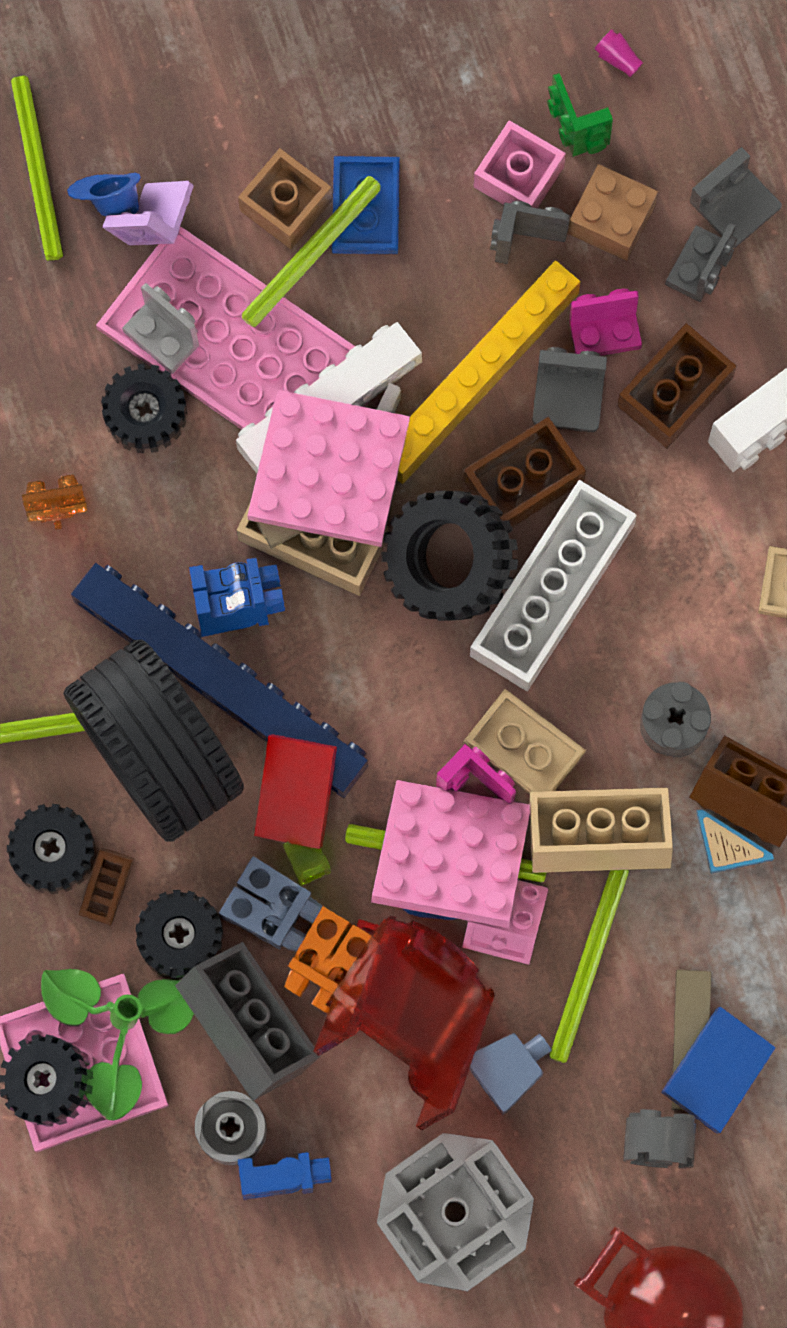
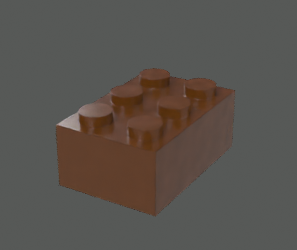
M685 323L619 394L617 406L668 449L733 379L737 366L690 325Z
M548 416L464 469L463 481L473 495H479L487 499L490 506H497L503 512L500 519L502 521H509L511 526L514 527L571 491L579 480L584 482L586 470Z

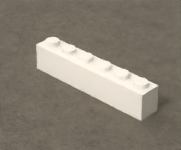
M398 322L391 327L385 325L373 334V340L365 346H355L346 354V359L337 366L332 364L326 367L319 374L317 381L310 386L308 384L300 386L294 393L362 407L384 391L389 383H395L422 363V352ZM273 407L266 412L265 419L256 425L251 423L244 427L238 434L239 438L236 439L238 451L256 474L258 473Z

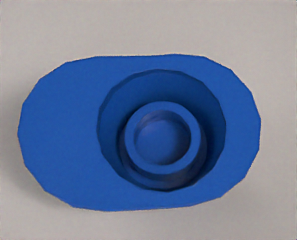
M138 173L89 176L70 185L67 192L73 199L90 200L97 211L105 217L121 215L122 212L136 214L139 211L136 184L140 181L141 176Z

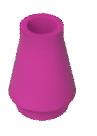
M612 29L594 48L599 53V58L626 73L629 77L643 64L622 34H617Z

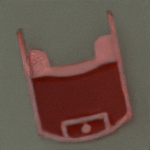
M389 916L380 923L325 1005L330 1009L313 1052L321 1056L345 1040L353 1037L361 1030L410 1066L408 1071L409 1085L419 1097L425 1100L416 1127L422 1131L454 1113L495 993L492 988L486 990L476 975L480 970L450 940L419 922L411 921L406 923L396 920L397 916Z

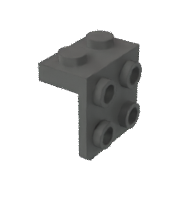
M513 201L512 204L504 202L501 220H494L490 250L496 251L495 262L508 264L513 234L565 242L570 215L555 207L538 209L522 201Z
M559 347L540 350L532 418L533 424L536 425L549 416L558 429L585 432L597 431L600 421L607 357H602L594 351H582L580 354L567 353V350Z

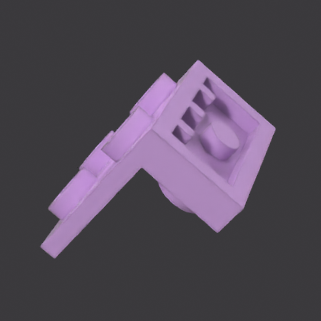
M189 181L146 183L138 203L139 211L136 214L122 212L121 215L106 216L102 228L128 245L174 244L194 185Z

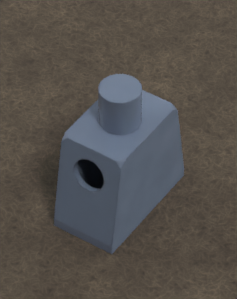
M513 1033L466 1056L464 1063L503 1116L543 1076V1071L536 1062L552 1050L541 1034H538L523 1045L517 1035Z

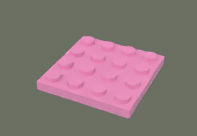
M277 390L247 515L248 520L382 547L410 416Z
M397 780L371 903L509 928L530 815L529 804L518 802L508 804L502 799L459 791L455 792L454 790L447 792L437 787Z
M124 973L98 982L101 996L99 1002L94 1007L107 1005L108 1002L115 1004L120 996L131 995ZM43 1001L0 1016V1046L5 1061L10 1062L12 1057L8 1052L11 1048L19 1050L21 1046L18 1042L27 1039L32 1041V1036L38 1034L46 1037V1034L53 1035L78 1047L82 1051L81 1055L87 1057L90 1065L86 1066L89 1070L100 1062L113 1064L120 1030L112 1025L109 1011L96 1015L88 1012L86 1020L79 1026L62 1024L52 1017ZM138 1019L132 1029L128 1030L119 1061V1066L132 1065L137 1068L141 1076V1094L132 1110L124 1117L112 1121L107 1120L88 1102L85 1108L81 1106L76 1108L79 1113L76 1118L66 1117L67 1123L63 1125L53 1123V1127H45L25 1120L36 1153L169 1106L140 1019ZM41 1072V1075L38 1076L41 1080L38 1086L48 1087L50 1085L48 1077L51 1074L46 1075Z

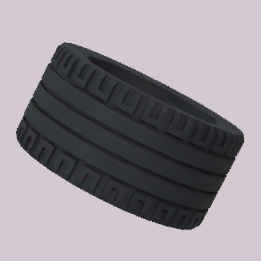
M143 639L134 640L124 647V651L122 649L118 650L109 657V660L105 659L94 667L95 670L91 669L80 676L81 681L77 679L65 688L63 693L65 699L85 732L137 807L166 842L175 841L185 834L184 830L188 832L197 826L199 821L202 822L214 814L213 810L217 812L227 805L228 801L231 802L242 794L245 788L244 783L219 739L169 668Z

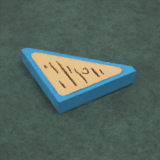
M697 810V818L711 874L773 861L772 853L706 811Z

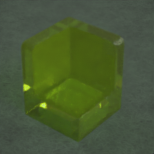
M289 841L282 844L300 886L331 873V867L321 848L317 849L297 844L290 845Z

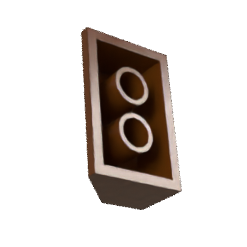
M724 735L705 766L689 798L696 801L701 807L712 810L727 818L733 825L743 827L754 833L762 841L772 843L780 848L787 836V769Z

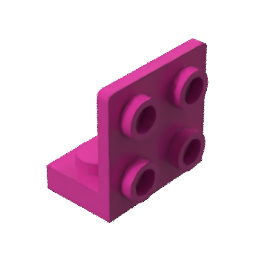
M617 289L610 292L609 295L596 297L595 294H586L571 302L569 326L575 354H580L582 351H594L599 353L600 356L641 349L642 342L636 317L639 300L638 291L629 292V289Z
M465 744L437 773L436 787L447 792L452 789L455 792L459 791L469 780L468 774L471 772L498 798L505 800L508 804L514 802L516 790L513 788L515 782L504 771L499 770L498 773L495 772L487 764L490 761L489 758L477 747L471 750Z

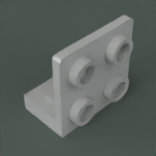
M145 283L141 287L145 304L122 329L129 338L173 374L199 347L198 331L194 325L196 321L184 308L177 310L169 303L171 301L170 297L161 288L156 286L153 289Z

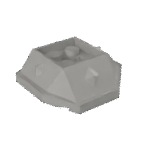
M442 1133L385 1174L377 1224L418 1283L468 1292L525 1251L534 1198L493 1140ZM451 1203H459L464 1207L466 1215L459 1222H451L445 1216L446 1207Z

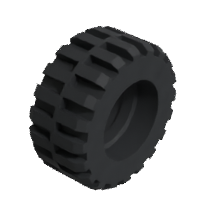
M436 491L435 493L419 495L417 501H408L402 506L404 513L402 515H394L390 521V525L394 528L392 532H385L383 542L388 543L387 552H381V562H387L388 570L383 572L386 582L393 581L395 586L391 589V592L396 599H405L403 603L405 608L411 612L418 611L419 616L426 619L452 621L471 619L474 615H482L490 610L491 604H498L504 596L501 591L509 589L514 581L512 577H509L510 570H517L518 560L512 559V550H518L516 539H510L508 533L513 531L510 522L500 519L503 512L497 506L488 505L487 499L479 495H471L470 492ZM449 523L460 526L471 540L474 552L473 565L468 577L462 584L454 588L441 586L431 575L426 560L427 546L431 536L440 526Z

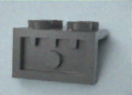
M742 147L693 187L690 203L721 236L724 234L729 223L736 225L733 236L738 239L734 248L761 227L782 207V203L748 169L750 155Z
M729 223L722 237L696 225L666 279L665 285L698 302H701L705 293L711 295L720 277L718 276L722 266L726 267L734 253L735 249L733 248L738 239L733 236L736 225Z

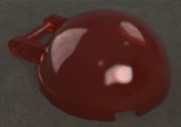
M616 1227L609 1233L612 1236L583 1278L578 1277L573 1283L576 1288L605 1309L603 1317L605 1328H743L744 1314L739 1291L728 1272L713 1258L698 1250L674 1245L647 1250ZM625 1246L637 1256L618 1273L607 1297H605L593 1287L620 1249Z

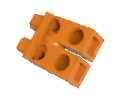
M323 906L294 958H292L288 965L291 972L287 977L284 987L295 995L302 997L310 982L314 983L321 989L311 1004L329 1014L340 1000L346 1001L361 974L383 944L375 937L357 926L351 925L350 922Z

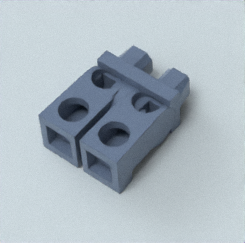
M253 856L239 878L237 887L233 888L221 908L219 917L246 930L279 950L283 946L288 950L297 952L306 934L294 928V925L299 917L313 924L323 906L311 898L310 891ZM249 894H252V895H254L255 897L259 898L260 900L264 901L265 904L262 903L261 901L257 900L256 898L250 896Z

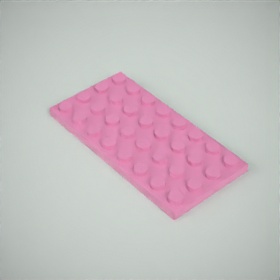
M181 226L174 244H158L96 325L97 330L149 366H159L160 372H164L165 368L129 338L122 329L145 304L141 287L147 283L153 289L156 286L161 288L170 297L171 301L169 303L177 310L184 308L193 316L196 321L194 325L198 331L199 347L171 374L172 379H177L182 389L241 430L251 423L256 425L266 418V412L274 405L277 390L294 393L295 390L304 384L310 386L319 379V374L326 367L335 364V366L339 365L346 359V354L355 347L284 297L256 327L249 326L242 319V312L267 285Z

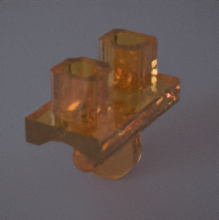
M75 475L61 476L58 479L59 488L46 490L45 482L40 480L28 482L26 494L22 495L28 522L40 520L41 523L54 521L55 529L59 530L63 529L62 519L74 517L75 513L88 511L82 484H78Z

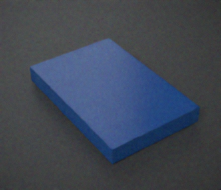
M334 156L333 213L367 176L377 180L381 185V189L332 243V254H398L400 157Z
M717 1007L661 1093L686 1112L694 1115L697 1120L716 1134L721 1133L776 1047L725 1009Z

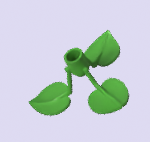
M78 969L45 970L41 978V993L45 1006L53 1018L68 1026H79L86 1020L88 1012L96 1015L109 1011L112 1025L120 1030L113 1064L100 1062L89 1069L93 1071V1079H88L87 1084L93 1086L92 1094L85 1092V1096L89 1103L107 1120L115 1121L124 1117L135 1106L142 1090V1080L138 1069L132 1065L119 1066L128 1030L136 1025L139 1017L144 1018L148 1016V1022L152 1029L168 1035L179 1033L189 1025L194 1013L175 986L179 980L163 979L152 981L141 989L138 998L133 995H122L116 1000L115 1004L108 1002L107 1005L95 1008L94 1006L100 1000L101 990L98 981L91 974Z

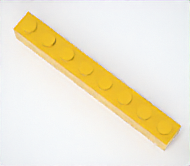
M556 260L410 416L397 480L400 483L404 484L579 295L581 281Z

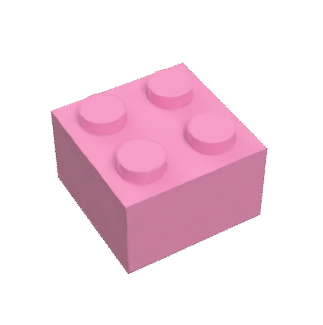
M509 120L475 171L474 188L503 205L504 202L512 204L513 201H522L530 204L533 208H538L563 170L566 153Z

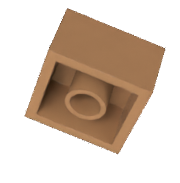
M279 148L238 196L240 212L289 249H292L332 202V189L322 179Z
M598 164L569 220L568 234L628 261L656 205L658 191Z

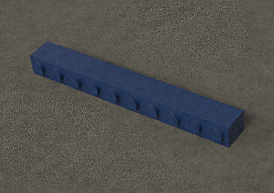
M95 562L71 593L74 603L129 643L134 640L143 639L157 653L173 675L265 742L268 741L269 735L274 734L336 746L337 752L331 790L343 799L347 796L368 768V760L365 758L367 753L353 742H350L348 745L337 738L339 733L332 726L325 722H322L321 725L309 718L312 713L298 702L291 705L282 698L285 694L274 684L268 682L265 686L255 678L257 673L242 662L238 666L229 660L230 654L217 643L210 646L201 639V632L194 626L187 623L184 627L174 620L176 617L175 613L165 605L160 604L156 607L147 600L149 595L135 584L130 588L121 581L122 575L109 565L103 568Z

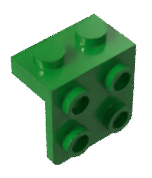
M559 73L552 75V86L548 87L551 99L547 100V104L552 118L558 117L562 128H559L558 132L563 146H569L573 157L586 152L595 154L604 150L610 144L613 118L609 108L607 107L577 117L561 75Z

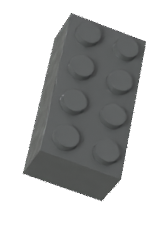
M243 942L194 966L175 985L253 1101L301 1075L321 1057Z

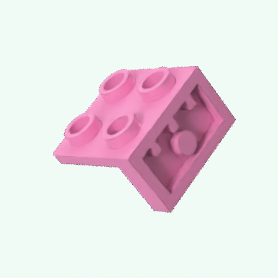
M517 880L509 928L468 921L462 948L529 965L548 888Z

